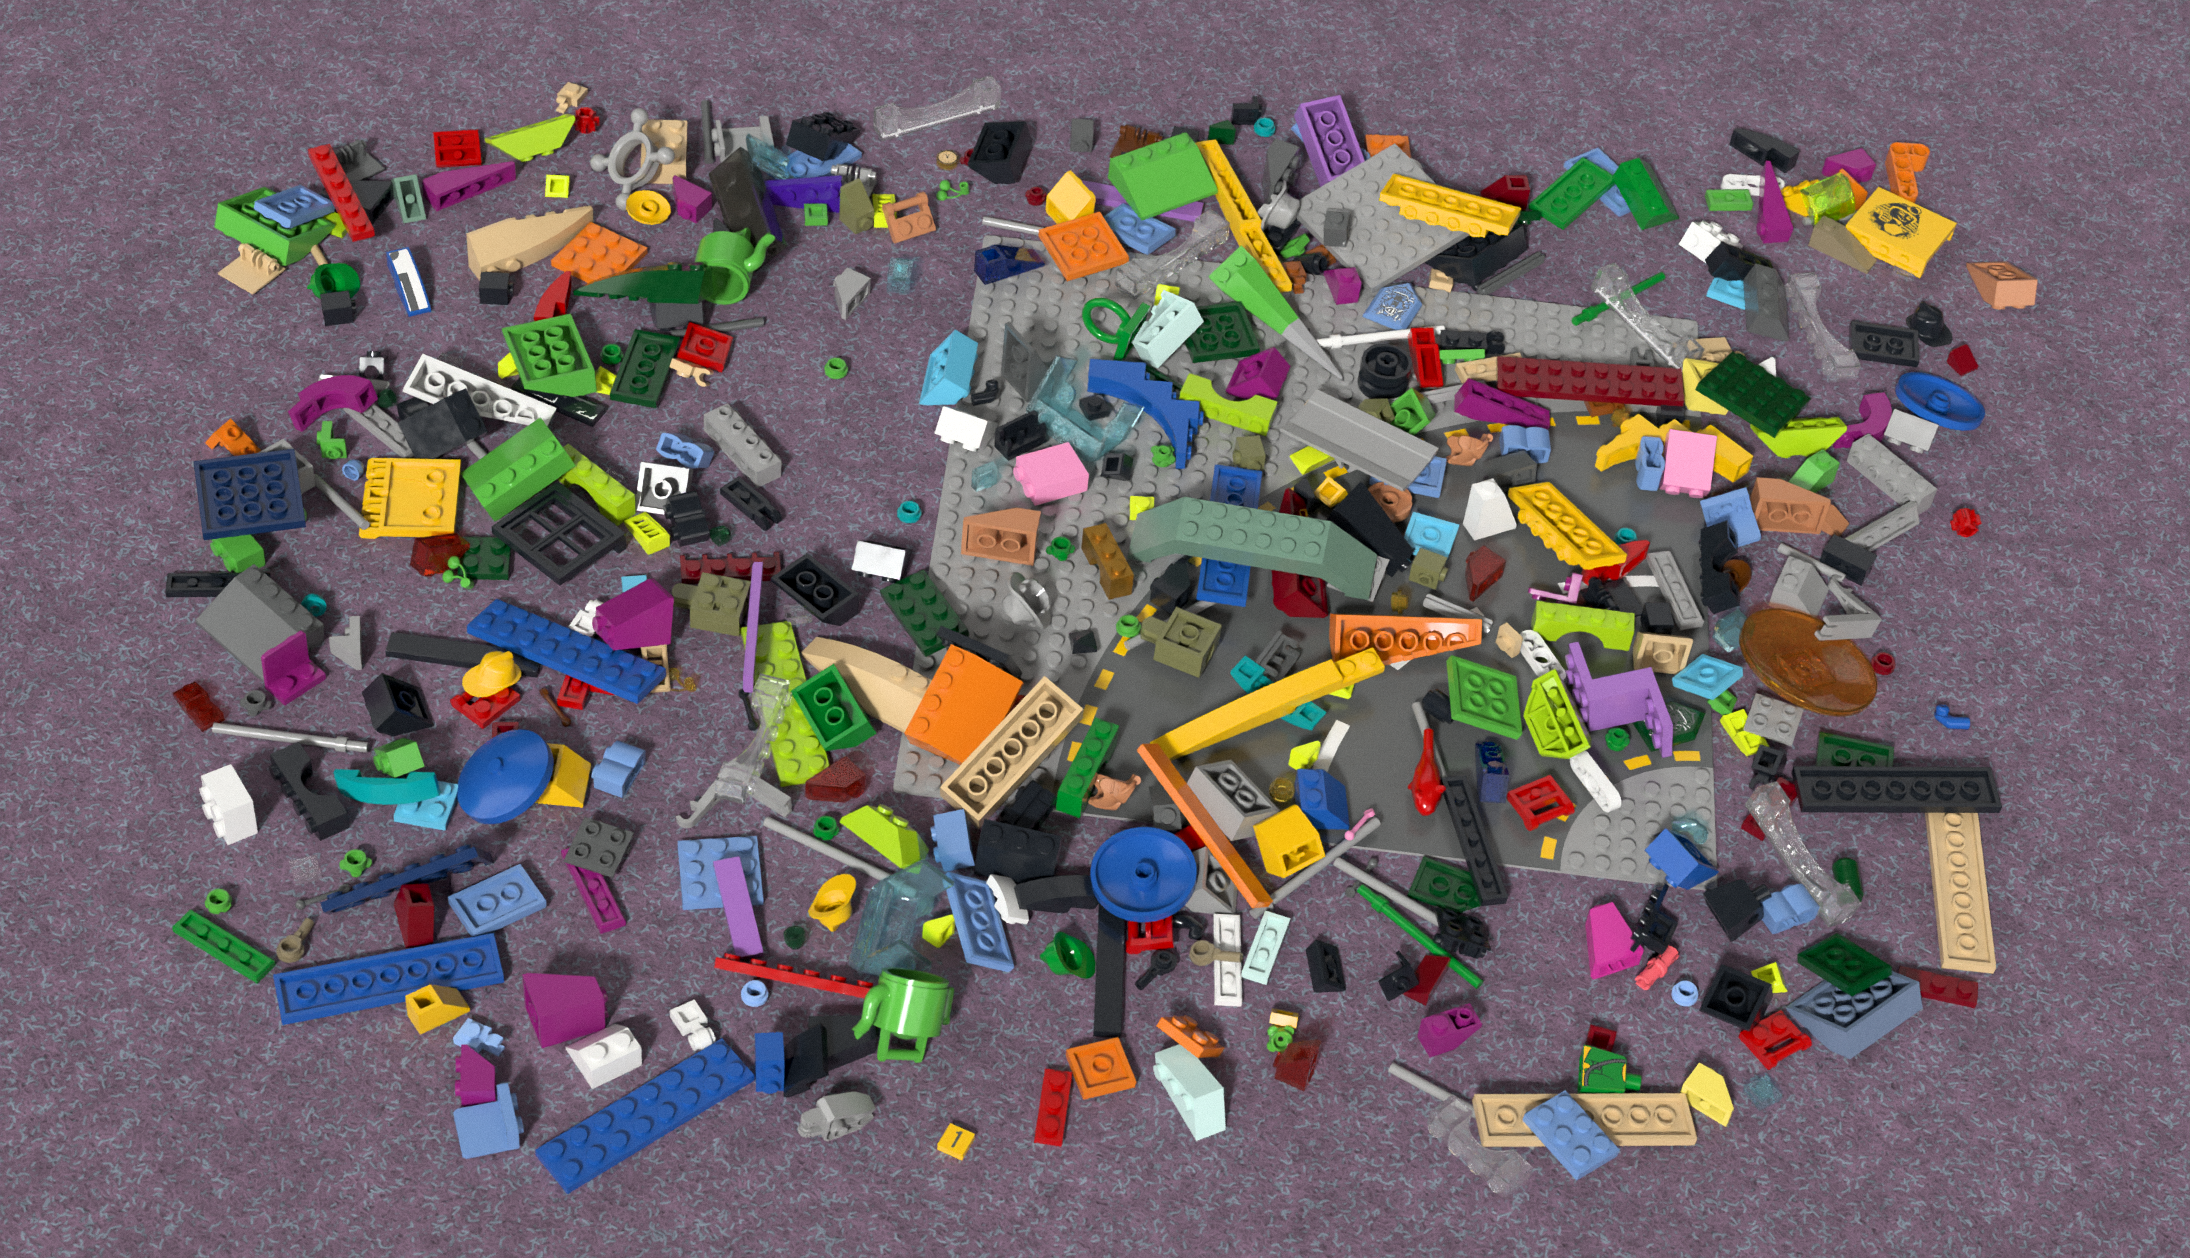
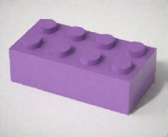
M1340 95L1299 105L1294 117L1320 187L1365 161Z

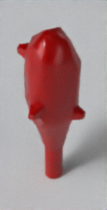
M1429 728L1424 730L1422 755L1415 768L1413 781L1408 785V789L1412 790L1415 809L1422 816H1428L1435 812L1439 805L1441 794L1446 790V786L1441 785L1440 772L1434 758V731Z

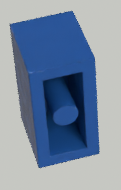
M783 1032L755 1033L756 1092L773 1094L784 1089Z

